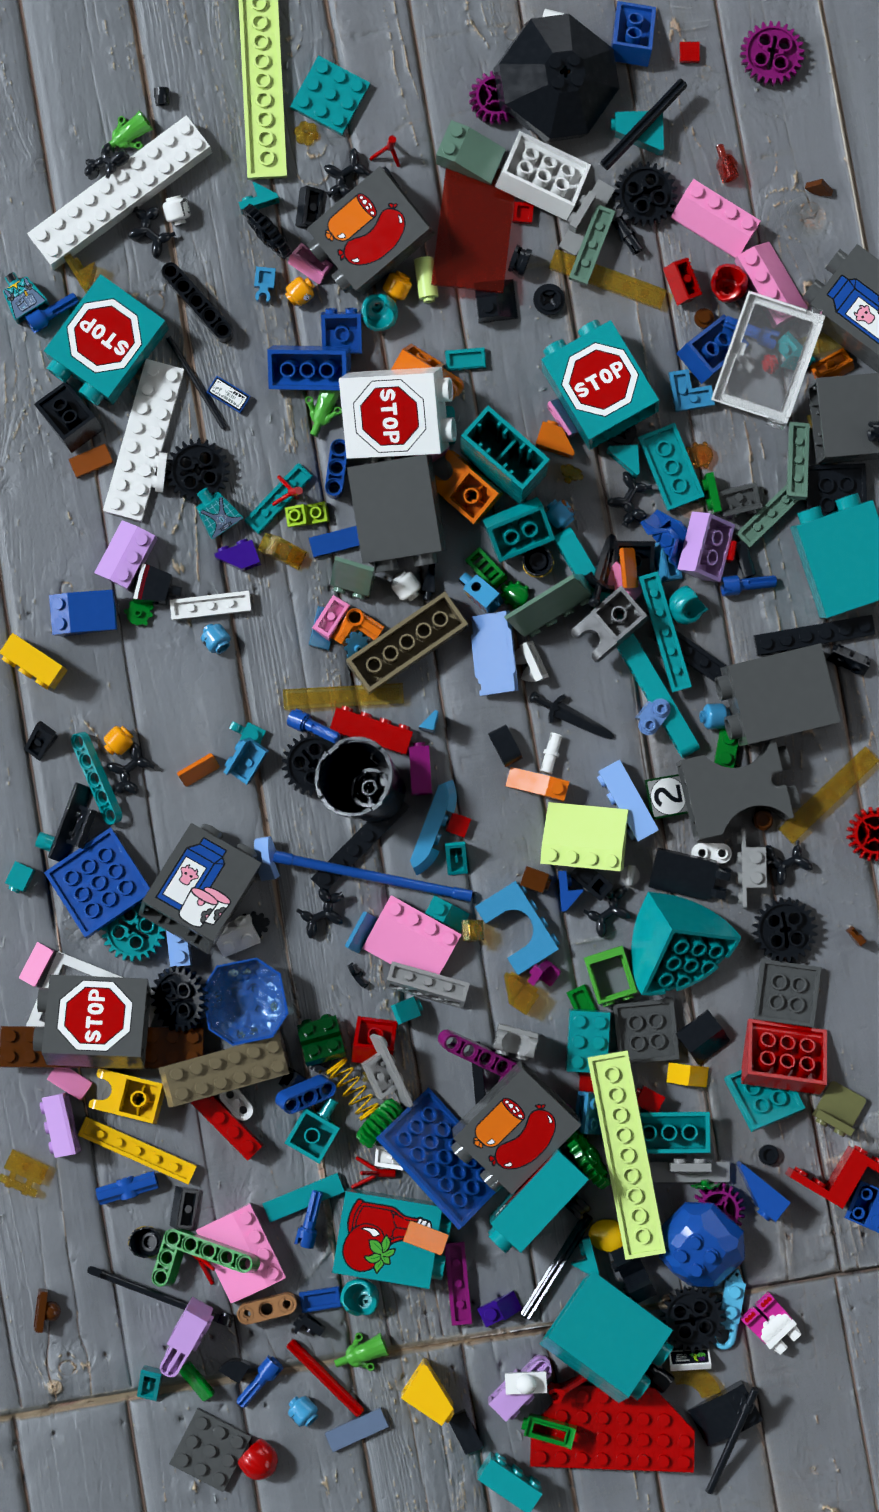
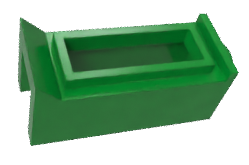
M529 1413L528 1418L524 1417L521 1429L525 1430V1437L556 1444L571 1450L577 1426ZM534 1423L565 1431V1438L561 1439L533 1431Z

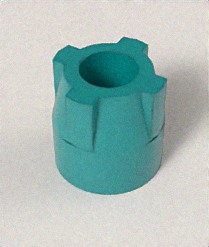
M40 832L35 847L50 852L55 837Z

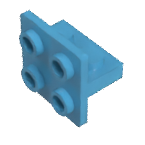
M578 1091L575 1112L579 1115L581 1126L577 1130L582 1134L602 1135L594 1093Z

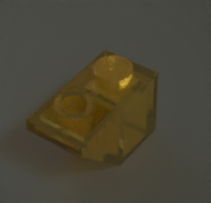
M266 532L257 551L296 570L300 569L307 554L306 551L285 539Z
M511 971L510 974L505 972L504 980L509 1004L527 1015L539 997V994L536 993L538 989L530 983L527 985L521 983V977Z

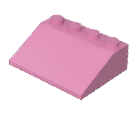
M391 895L362 949L389 964L393 961L440 975L462 934Z
M251 1203L196 1230L198 1235L252 1253L260 1260L259 1269L253 1273H241L211 1262L231 1304L286 1278ZM213 1246L209 1249L211 1256L214 1254ZM230 1252L227 1255V1259L229 1262H231L232 1260V1254ZM248 1258L245 1261L247 1268L250 1267V1260Z

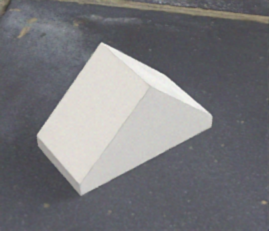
M376 1146L374 1166L404 1170L383 1146Z

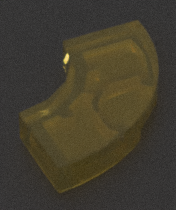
M705 1369L672 1371L676 1385L686 1384L692 1386L699 1392L701 1398L721 1392L715 1379Z

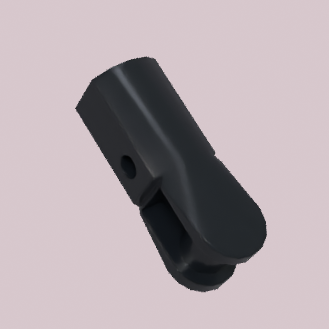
M739 541L736 546L735 555L744 579L756 575L747 544Z

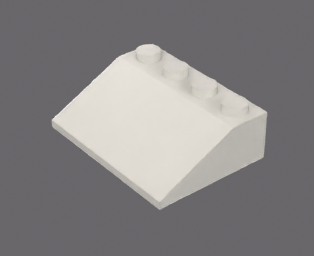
M519 131L495 187L567 221L575 206L591 164Z

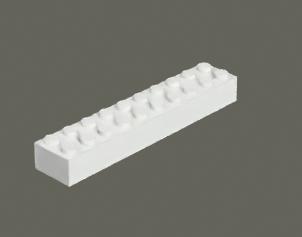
M186 115L133 154L126 164L116 167V171L110 175L109 179L106 178V175L27 234L53 270H55L131 214L136 206L138 208L212 154L211 147Z

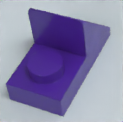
M513 1290L478 1307L477 1310L485 1327H488L503 1319L504 1321L521 1311L522 1307Z

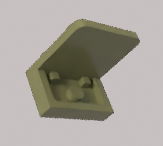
M831 1081L812 1115L817 1117V1123L825 1127L828 1124L835 1128L834 1132L842 1137L846 1134L851 1136L855 1130L852 1127L863 1109L866 1099L841 1084Z

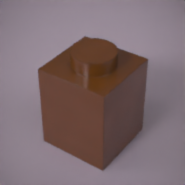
M526 866L520 885L543 893L544 890L548 891L551 879L548 878V873Z

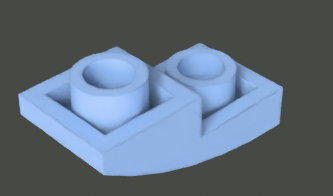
M271 836L254 840V851L258 856L256 860L261 862L258 871L261 881L273 880L280 876L277 866L273 862L276 848Z

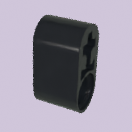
M506 724L488 733L505 767L523 759Z

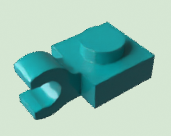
M232 721L229 729L241 734L240 740L250 737L259 744L266 733V730L249 722L244 727Z

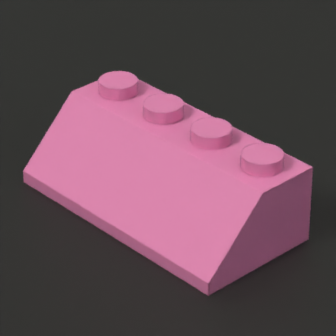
M695 179L692 180L671 215V219L735 259L737 255L743 252L761 220Z
M770 242L753 246L737 255L735 263L747 274L748 286L752 292L808 309ZM761 305L762 310L774 329L796 317Z

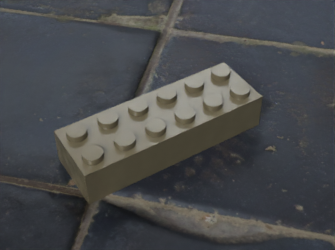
M443 592L347 658L346 664L368 695H370L468 627V623L447 593Z
M279 1035L158 1068L168 1107L179 1106L289 1074Z

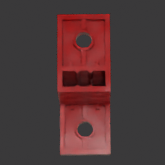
M856 1145L854 1148L848 1146L826 1184L815 1177L811 1180L808 1179L809 1174L796 1166L794 1170L789 1167L785 1174L843 1209L866 1168L869 1167L879 1173V1158L875 1156L867 1157L868 1152Z

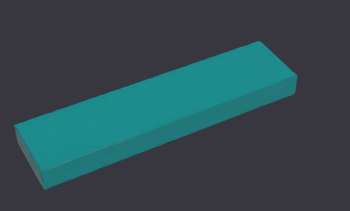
M298 463L283 479L292 488L301 487L303 489L313 476ZM280 482L250 513L244 522L257 534H260L289 504L294 496H290L273 506L272 503L288 493V489Z
M338 1172L262 1203L269 1222L307 1208L313 1190L323 1193L322 1201L345 1192Z

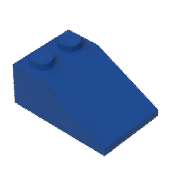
M617 1L611 40L615 62L648 67L653 46L656 7Z
M725 314L691 339L676 353L701 384L722 368L734 331L723 326L726 318ZM743 337L742 342L747 343L746 347L750 344Z
M114 590L49 595L52 635L65 637L117 630Z
M738 1161L736 1165L754 1204L759 1208L757 1212L767 1221L773 1219L776 1222L791 1202Z

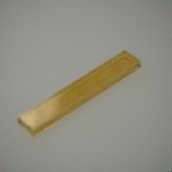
M556 249L549 269L569 276L576 256ZM595 264L588 284L660 310L667 292L663 288Z
M403 683L385 684L370 695H368L362 685L283 689L284 710L342 707V705L351 707L404 704Z
M866 746L863 747L793 814L794 818L788 819L778 830L793 844L879 760Z

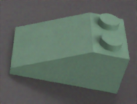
M451 120L437 151L436 164L491 185L506 149L474 129Z
M335 556L330 586L334 588V592L345 594L346 591L352 593V597L364 600V597H370L376 577L375 569Z

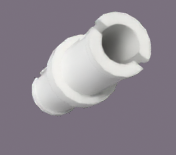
M550 733L547 748L543 752L545 755L540 772L552 775L555 760L559 757L558 750L563 738L562 735Z

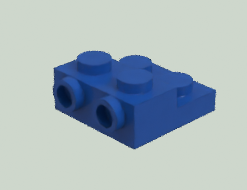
M326 308L325 312L321 313L322 346H350L351 354H362L361 311H357V308H345V312H337V308Z

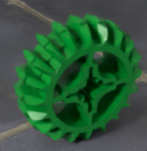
M392 1098L387 1099L359 1128L356 1138L363 1146L373 1148V1146L379 1143L376 1137L404 1109Z

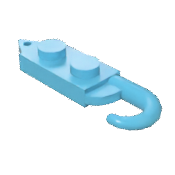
M738 1268L728 1280L725 1279L720 1309H725V1313L720 1316L726 1317V1321L720 1323L725 1326L726 1330H729V1336L726 1343L722 1344L718 1341L716 1344L713 1343L721 1350L731 1348L737 1338L746 1283L743 1282Z

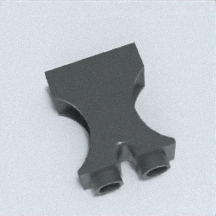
M775 739L767 741L759 756L751 764L744 767H724L712 762L705 755L680 760L676 763L694 841L722 835L729 821L744 809L762 808L775 813L783 820L794 818L792 810L800 808L799 794L795 785L786 786L784 784L777 786L772 782L774 775L791 769L790 757L786 746L777 747Z

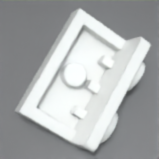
M250 914L239 916L234 921L229 922L218 939L216 945L224 958L261 943L260 937L252 924Z

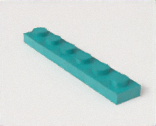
M657 571L638 577L671 691L673 693L691 688L692 685L659 573Z

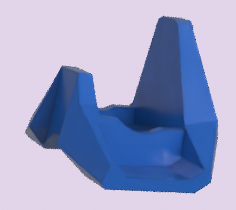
M657 509L648 518L642 520L641 525L647 535L652 534L655 541L664 548V552L670 557L669 561L678 568L687 528L681 521Z

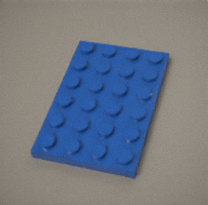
M428 1087L412 1102L414 1106L411 1108L407 1107L376 1139L459 1230L496 1192L481 1178L480 1174L485 1170L483 1166L475 1159L469 1164L464 1163L451 1149V1146L456 1142L453 1139L452 1128L459 1120Z

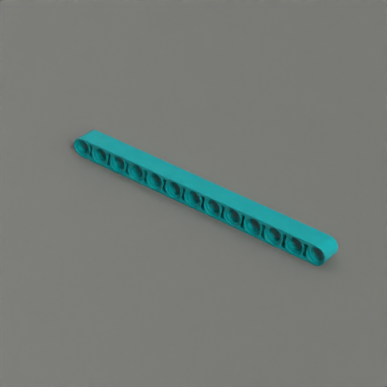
M571 527L554 535V542L572 573L585 576L592 572L594 575L596 569ZM601 592L600 602H603L611 594ZM619 611L617 613V620L619 618L620 620L624 618L622 613ZM634 633L631 634L616 648L647 700L653 702L656 699H664L669 703L670 713L662 723V726L680 756L685 758L699 750L700 745Z

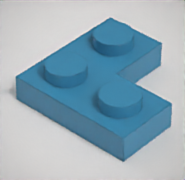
M689 369L668 373L675 413L715 406V401L711 400L713 395L712 385L692 388Z

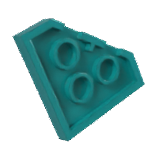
M742 1070L724 1078L751 1133L806 1109L797 1091L741 1084Z

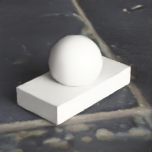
M546 1371L505 1373L506 1395L547 1393Z

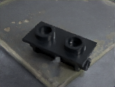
M834 644L827 661L832 662L836 666L851 670L854 674L864 676L871 663L868 656L855 651L853 657L849 656L851 649L840 644L838 646Z

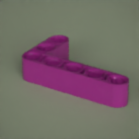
M443 1030L438 1036L439 1044L448 1052L501 1076L500 1080L518 1063L451 1030ZM453 1037L452 1042L446 1045L447 1040ZM470 1045L469 1050L464 1053V1048ZM487 1053L486 1058L484 1060H480L481 1056ZM503 1061L502 1067L497 1068L498 1064Z

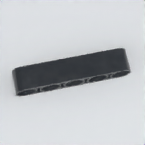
M169 262L164 264L161 271L166 283L219 342H229L233 337L230 324L175 263ZM173 269L176 271L175 276H166L169 270ZM183 284L190 286L186 292H181L179 288ZM195 299L203 301L198 307L192 305ZM210 313L216 315L213 321L205 320L206 316ZM227 328L229 332L226 336H220L218 334L219 330Z

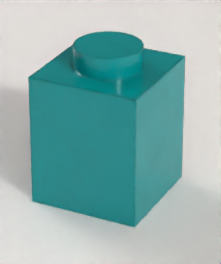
M15 861L5 881L9 885L8 889L18 894L20 891L26 892L36 870Z

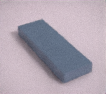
M381 1407L325 1432V1436L332 1452H335L389 1427Z

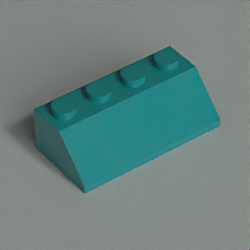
M640 1112L648 1154L711 1153L710 1112Z

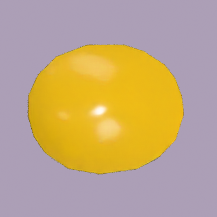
M602 1219L591 1226L589 1237L591 1244L597 1249L612 1252L623 1246L618 1221Z

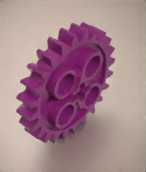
M770 21L766 27L765 23L762 22L761 29L755 25L754 32L749 30L748 37H744L743 42L745 44H742L740 48L744 52L740 53V57L745 59L742 60L741 65H747L745 73L752 72L750 78L757 76L756 83H759L762 79L764 80V86L767 85L768 81H771L772 86H774L778 80L779 84L782 85L783 78L789 82L791 79L790 75L795 77L797 74L796 70H800L801 65L799 63H802L804 60L800 55H803L805 50L799 48L802 47L803 42H797L800 35L793 36L795 29L793 28L788 31V24L782 28L780 27V21H778L776 26H773V22ZM776 37L777 42L774 50V57L772 60L771 69L768 70L767 66L770 58V51L773 44V38ZM766 39L769 41V44L762 45L760 40ZM785 43L789 48L782 49L779 44ZM763 58L765 63L758 64L755 59ZM782 62L785 67L777 68L775 63Z

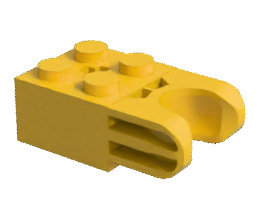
M101 1068L97 1069V1077L108 1081L112 1090L107 1099L90 1100L89 1108L157 1124L165 1094L162 1083ZM143 1094L144 1102L138 1105L139 1102L136 1099Z

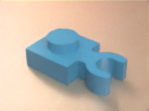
M256 266L254 288H259L255 295L257 302H259L261 295H266V302H270L271 296L268 289L274 290L276 268Z

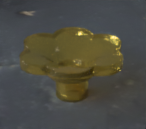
M302 121L294 129L296 141L299 144L304 143L310 146L313 140L318 138V132L314 123L308 124V122Z
M571 464L561 465L560 470L562 475L565 476L564 481L570 484L572 480L577 481L584 478L579 468H575Z

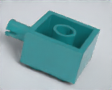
M329 1098L326 1099L319 1112H315L310 1108L304 1109L284 1144L320 1164L341 1127L330 1121V1116L339 1102Z

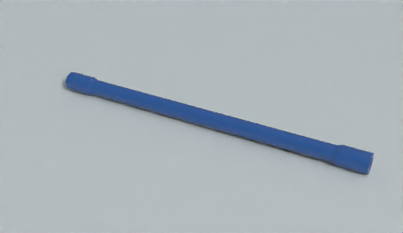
M275 850L273 858L274 863L294 865L447 896L457 900L470 902L473 890L449 887L296 856L291 853Z

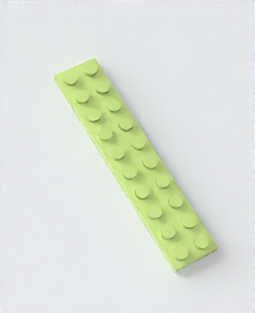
M238 0L248 180L287 178L278 0Z
M625 1050L588 1057L625 1260L666 1253L629 1052Z

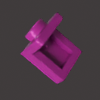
M546 959L540 965L536 963L529 972L531 976L527 982L535 986L542 980L547 985L552 986L562 971Z

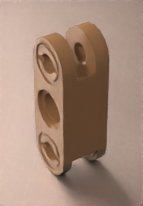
M283 1292L247 1301L239 1307L237 1318L242 1324L248 1325L289 1315L295 1311L298 1300L292 1292ZM285 1300H288L290 1302L289 1306H286L284 1304ZM265 1303L271 1304L273 1311L265 1313L262 1310V1305ZM244 1311H250L251 1315H245Z

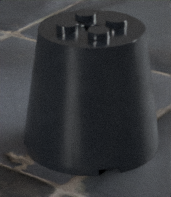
M348 737L336 742V745L324 752L316 767L315 788L317 795L330 811L340 816L367 822H382L394 816L404 802L406 789L401 774L386 750L369 738Z

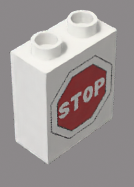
M442 367L348 372L339 378L347 459L441 454L449 447V442L456 441V421L454 417H446L445 402H452L453 384L450 377L443 378Z

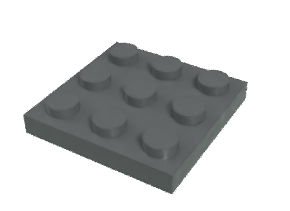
M761 959L753 1019L814 1027L822 967Z
M673 998L613 1004L617 1052L628 1050L631 1064L680 1059Z
M197 1408L169 1464L224 1492L238 1464V1460L242 1456L252 1435Z

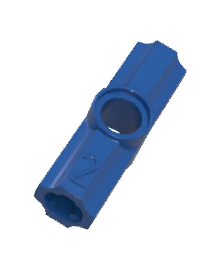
M155 1171L135 1177H125L116 1180L115 1183L95 1189L99 1204L104 1205L120 1199H130L138 1196L140 1193L157 1189L159 1184Z

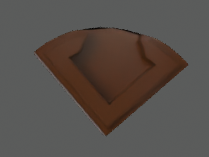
M824 179L807 182L805 185V189L812 194L825 197L832 196L833 189Z
M850 926L845 930L857 946H862L866 943L865 938L854 927Z

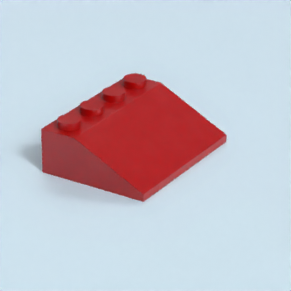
M748 1019L742 1059L741 1084L820 1095L827 1086V1030Z

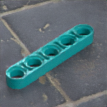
M86 732L73 734L71 737L72 747L104 821L109 825L120 822L122 820L121 808L89 735ZM79 737L83 740V746L79 743ZM87 755L91 759V764L87 762ZM95 773L98 775L99 778L98 783L96 782L94 777ZM103 792L106 794V797H107V800H106V801L103 799V796H102V793H103ZM111 810L113 811V813H114V815H115V818H114V819H112V817H111V815H110V811H111Z

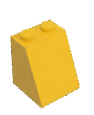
M423 1358L402 1390L401 1399L442 1426L444 1422L449 1423L454 1415L453 1401L428 1360Z

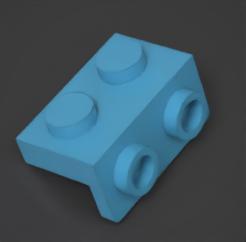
M250 737L240 740L234 748L236 752L233 757H229L226 761V769L223 772L226 775L232 774L246 785L251 782L269 750Z

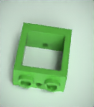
M623 946L583 958L598 1004H603V1007L614 1004V999L622 997V1001L634 997L633 993H636L637 989ZM619 955L630 989L601 997L591 964Z

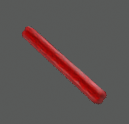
M292 1339L287 1344V1349L356 1417L363 1413L364 1408L295 1339Z

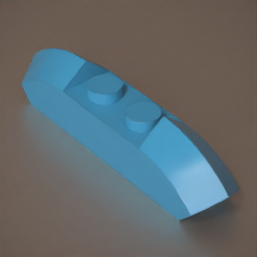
M453 780L438 785L410 859L416 876L428 869L439 854V850L434 849L433 845L438 846L442 835L438 833L441 826L445 827L448 815L445 814L446 811L454 813L456 808L457 793Z

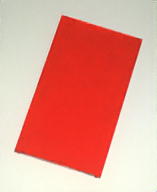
M446 168L431 285L503 293L515 196L495 187L502 169L498 168L492 184L489 185Z

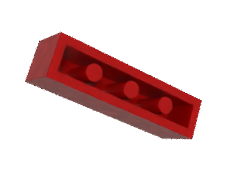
M343 705L341 708L336 707L330 729L339 732L342 736L369 738L377 742L384 749L405 756L413 736V731H410L411 727L399 724L397 727L391 725L392 721L380 718L378 721L372 719L371 714L362 711L359 715L353 713L352 708Z
M215 1095L191 1102L247 1161L264 1145Z

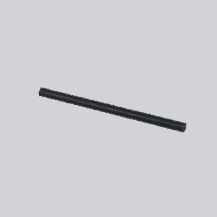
M169 336L166 338L167 342L221 429L226 428V424L173 338Z

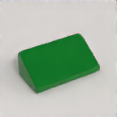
M191 1361L185 1363L179 1373L202 1401L211 1398L215 1390Z

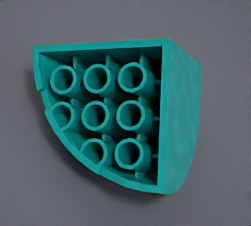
M648 892L637 915L631 944L632 970L638 990L641 995L666 994V991L674 989L680 991L702 981L719 968L718 964L725 957L729 958L738 946L741 936L721 916L696 902L674 895Z

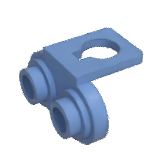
M656 699L653 702L648 701L635 718L639 720L638 728L642 734L652 735L656 733L670 713V705L666 700Z

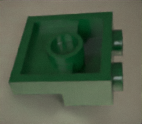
M325 1014L319 1020L312 1021L311 1019H306L300 1025H297L307 1067L346 1057L336 1015Z

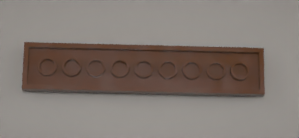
M1 1026L0 1068H102L47 1065L42 1052L33 1050V1034L37 1026ZM148 1027L145 1069H158L159 1067L202 1056L204 1050V1028L176 1032L175 1029L169 1030V1027Z

